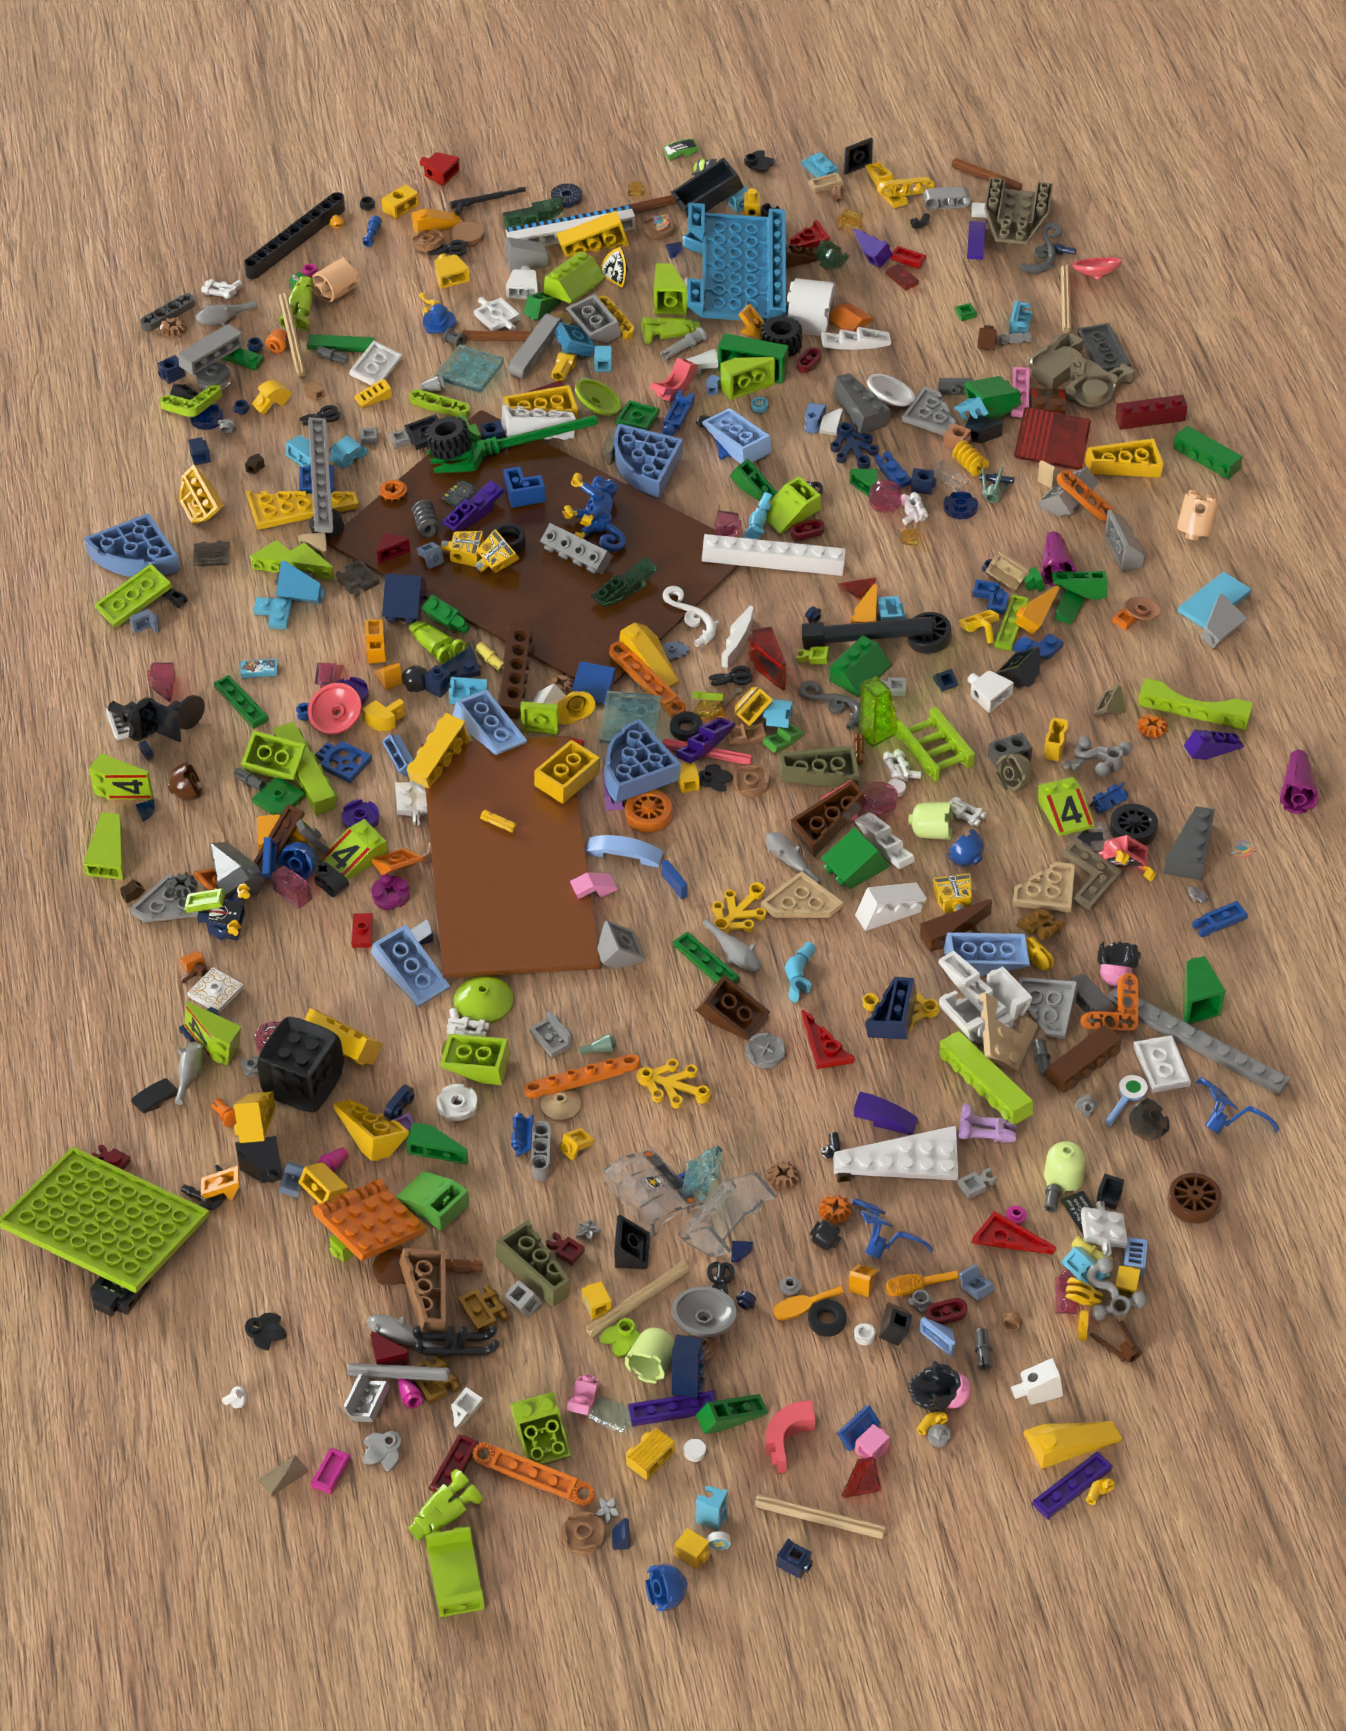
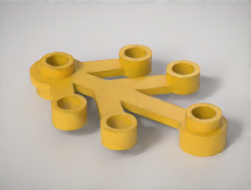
M759 882L752 883L749 887V895L737 907L735 905V891L731 889L724 892V900L727 902L729 914L724 918V904L721 901H715L712 904V911L716 916L713 924L727 934L730 930L740 929L747 933L754 930V922L747 919L744 922L733 921L735 919L754 917L758 921L766 919V910L764 908L744 911L754 900H760L764 896V885Z
M917 988L916 1001L918 1004L914 1005L913 1012L917 1013L912 1016L909 1031L913 1030L914 1024L924 1017L933 1018L940 1012L938 1002L934 999H925L918 992ZM868 993L863 997V1007L867 1011H874L875 1006L881 1002L878 996L873 993Z
M669 1059L664 1066L655 1069L643 1067L637 1071V1081L641 1085L648 1087L652 1094V1100L656 1103L663 1101L664 1092L658 1089L655 1083L663 1086L670 1099L671 1106L675 1109L682 1107L683 1098L677 1095L674 1089L695 1095V1100L700 1104H706L711 1100V1090L707 1086L695 1087L679 1082L697 1076V1067L693 1064L687 1065L685 1071L668 1077L660 1075L667 1072H676L679 1069L678 1060Z

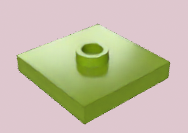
M521 701L523 732L559 734L558 704Z

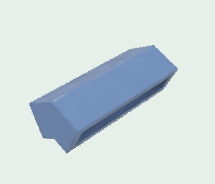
M389 734L382 743L398 772L404 776H409L407 767L414 760L399 734L395 736Z

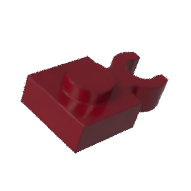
M103 1145L98 1146L101 1154L92 1153V1156L122 1170L131 1162L129 1155L115 1148L109 1152Z
M556 1232L552 1234V1238L556 1242L546 1240V1247L550 1250H556L555 1255L572 1266L585 1252V1246L569 1237L562 1240L561 1236Z

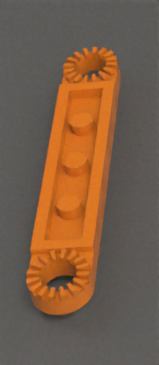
M621 642L611 644L609 649L611 658L670 716L673 717L677 713L686 711V704L632 650ZM621 649L623 652L618 654L614 650ZM677 706V707H680L681 710H680V711H679V710H678V711H677V710L674 711V709H673L672 707Z
M628 1054L614 1059H606L596 1064H588L578 1069H570L564 1073L549 1075L546 1078L525 1084L524 1094L527 1098L530 1097L532 1099L533 1097L535 1099V1097L539 1098V1096L542 1097L545 1094L548 1096L623 1075L624 1072L638 1070L640 1068V1058L635 1054Z
M480 1443L474 1448L473 1458L480 1466L581 1506L590 1505L595 1499L596 1493L592 1485L578 1478L489 1443ZM483 1449H488L490 1451L489 1458L479 1459V1452ZM581 1489H588L590 1495L587 1499L581 1500L578 1498V1493Z

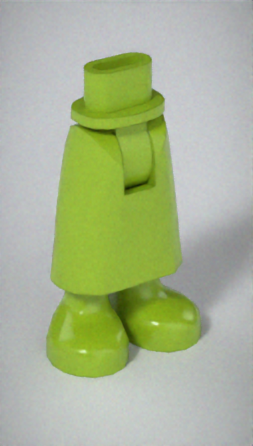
M300 277V280L296 282L289 296L295 326L299 330L305 331L310 327V322L306 318V316L310 315L312 304L313 279L310 277ZM282 315L280 316L279 324L286 328Z
M642 318V332L644 333L645 344H651L653 337L658 334L660 340L683 337L687 333H693L696 331V328L700 327L699 321L687 320L686 318Z
M416 621L409 626V630L412 631V635L431 655L437 656V660L442 664L466 649V643L463 640H453L452 637L425 622Z
M458 1469L451 1473V1484L448 1487L443 1484L425 1503L418 1515L413 1518L414 1522L407 1528L418 1541L425 1537V1535L438 1531L466 1512L467 1509L464 1505L468 1502L477 1505L483 1501L482 1495L473 1484H470L458 1498H454V1495L459 1490L469 1484L468 1478Z

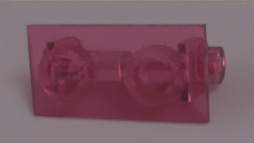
M1063 1270L1060 1277L1055 1276L1056 1313H1078L1077 1302L1065 1297L1066 1294H1069L1066 1292V1287L1073 1286L1067 1283L1068 1279L1071 1277L1076 1278L1073 1277L1069 1270Z

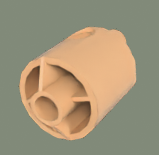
M342 257L312 276L314 291L323 301L331 303L356 288L359 272L351 266L345 257Z
M1192 489L1189 490V493L1185 494L1176 528L1186 532V538L1199 540L1200 536H1211L1220 503L1216 495L1207 493L1205 496L1199 494V491ZM1198 504L1204 505V507L1201 509L1197 508L1196 506Z

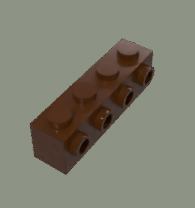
M1104 1024L1047 1067L1046 1080L1063 1094L1069 1089L1075 1088L1083 1078H1088L1095 1069L1101 1068L1108 1059L1119 1054L1122 1038Z

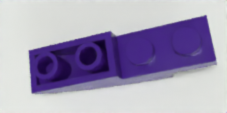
M490 480L469 501L467 499L462 501L442 521V524L454 532L473 525L494 508L493 503L504 493L503 488Z

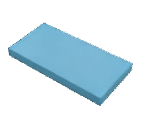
M1223 571L1180 605L1178 612L1204 628L1213 604L1220 594H1223L1236 606L1251 593V588Z

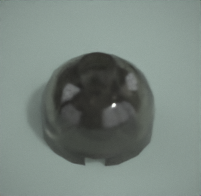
M1149 1098L1141 1100L1131 1109L1129 1114L1131 1131L1144 1140H1156L1167 1133L1170 1128L1168 1117H1163L1161 1113L1162 1107L1154 1100Z

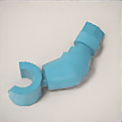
M764 492L758 504L759 509L756 508L749 518V527L746 529L743 538L759 540L765 532L763 527L767 520L766 512H769L772 506L768 503L772 496L771 494Z
M806 942L794 957L792 956L788 959L785 965V973L791 983L788 997L794 1003L798 1002L800 990H803L805 994L810 993L811 983L804 978L803 970L805 969V964L817 951L816 946L811 942Z

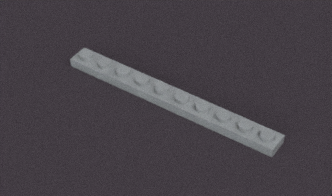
M309 417L308 431L315 532L332 533L333 519L326 419Z
M1115 986L1107 998L1118 1010V986ZM1125 997L1124 1005L1128 1008L1131 1007L1132 1000L1130 997ZM1138 997V1021L1166 1036L1172 1035L1175 1041L1278 1096L1288 1085L1290 1078Z

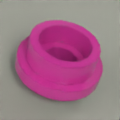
M306 264L302 269V273L310 278L318 272L314 264Z
M1011 1206L1006 1211V1218L1021 1225L1026 1221L1027 1212L1020 1206Z

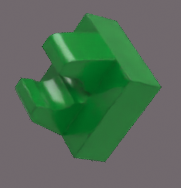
M1036 567L1029 569V575L1023 579L1027 590L1037 589L1038 592L1045 590L1043 578Z

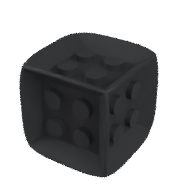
M285 1017L277 1025L264 1044L257 1061V1071L262 1091H273L274 1100L306 1112H316L320 1109L338 1083L344 1067L343 1049L338 1035L325 1027L296 1017Z

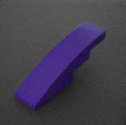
M969 221L967 259L983 260L985 222Z
M719 717L700 726L699 733L688 738L687 745L676 751V757L690 764L695 762L719 744L735 727V723Z

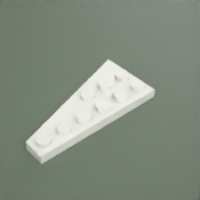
M956 1126L834 1152V1174L851 1173V1175L957 1181Z

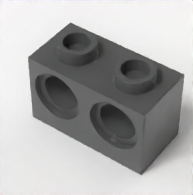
M1022 732L989 743L988 757L998 771L996 763L1000 757L1015 753L1023 755L1030 761L1033 747Z

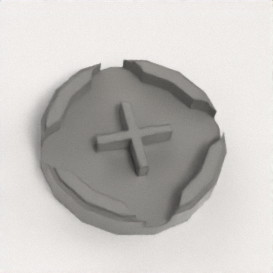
M771 1033L756 1034L746 1044V1058L756 1067L764 1069L773 1068L784 1060L785 1044L780 1037L772 1036Z

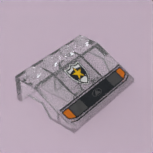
M655 1148L620 1157L602 1169L604 1183L643 1227L650 1232L652 1237H655L661 1226L673 1217H685L703 1205V1201Z

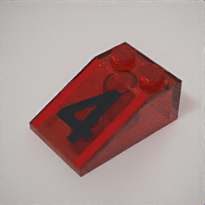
M772 626L750 630V638H748L750 651H748L749 661L753 662L754 668L779 689L786 690V663Z

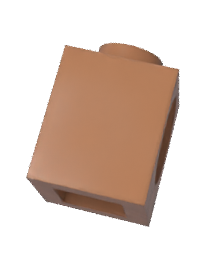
M952 423L945 432L944 445L954 449L963 440L971 444V430Z

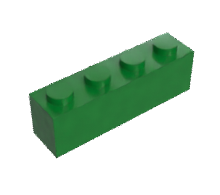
M1189 426L1184 427L1174 437L1173 449L1227 479H1230L1241 469L1242 455Z

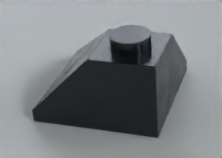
M872 137L845 147V175L872 163Z
M1037 646L1014 653L996 674L1014 682L1013 686L1017 688L1033 685L1035 679L1040 674V648Z
M276 1136L266 1137L264 1141L235 1142L241 1171L261 1183H273L281 1180L282 1169Z

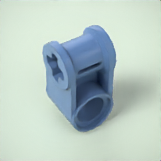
M808 403L805 413V431L808 433L819 431L822 418L826 415V405Z

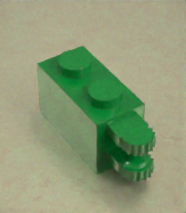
M431 595L421 608L428 618L454 634L457 630L463 634L468 633L470 630L469 624L466 623L464 617L457 609L434 595Z

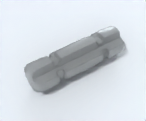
M1024 332V334L1012 333L1009 336L1007 334L1000 335V344L1002 345L1008 344V342L1013 344L1032 341L1031 332Z

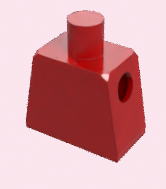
M435 152L430 158L423 156L420 160V165L424 166L425 176L441 186H444L460 171L459 157Z

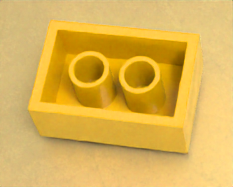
M570 740L535 770L534 786L564 804L599 774L600 757L575 741Z

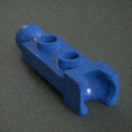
M682 390L677 392L675 400L664 419V427L662 429L664 435L674 436L675 429L680 430L689 411L694 406L695 394L693 392L686 397L682 396Z

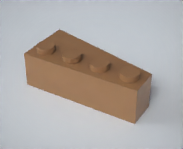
M403 1248L399 1263L417 1325L421 1327V1332L443 1333L446 1325L445 1251Z

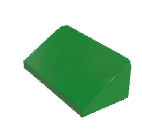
M1066 590L1056 609L1055 620L1072 625L1084 599L1078 594Z

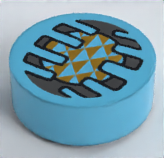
M762 397L754 398L751 401V409L756 413H763L768 409V401Z

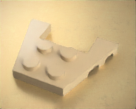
M987 993L980 994V1002H983L984 1011H981V1018L985 1021L986 1029L983 1031L985 1057L1011 1072L1018 1071L1038 1024L1027 1017L1020 1018L1019 1031L1016 1032L996 1020L998 1000Z

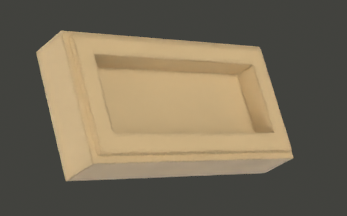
M836 172L810 179L808 185L814 193L834 189V186H844V181Z

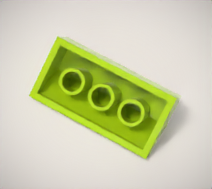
M578 252L545 276L544 294L572 304L605 280V275L592 256L587 255L585 252Z

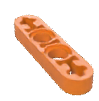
M1063 470L1057 475V482L1064 490L1099 520L1107 521L1108 510L1113 511V508L1071 471ZM1076 486L1081 489L1082 494L1076 491ZM1089 498H1092L1094 500L1095 505H1092L1089 502Z

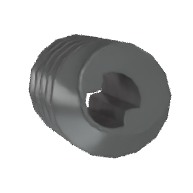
M420 500L411 509L418 533L422 537H432L439 527L435 509L431 501Z

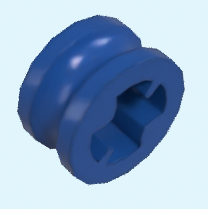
M301 703L296 707L298 719L302 721L309 720V703Z

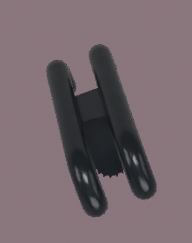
M418 1325L414 1326L412 1330L413 1336L418 1339L414 1343V1349L418 1354L425 1356H483L494 1353L499 1347V1341L493 1340L486 1347H465L466 1341H486L494 1337L497 1333V1327L494 1325L490 1326L488 1331L481 1333H468L467 1326H461L459 1333H455L454 1326H448L446 1333L421 1332V1327ZM422 1341H445V1347H424Z

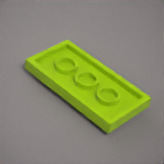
M149 564L95 603L94 606L114 628H117L130 619V616L135 615L171 589L172 585L152 564Z

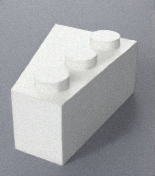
M917 882L867 887L855 916L863 929L867 931L920 913L927 898Z

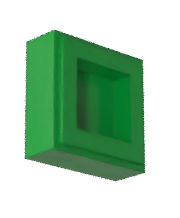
M971 303L955 307V312L961 321L977 317V312Z

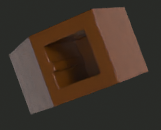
M984 325V328L979 329L978 349L995 350L998 332L994 329V326Z

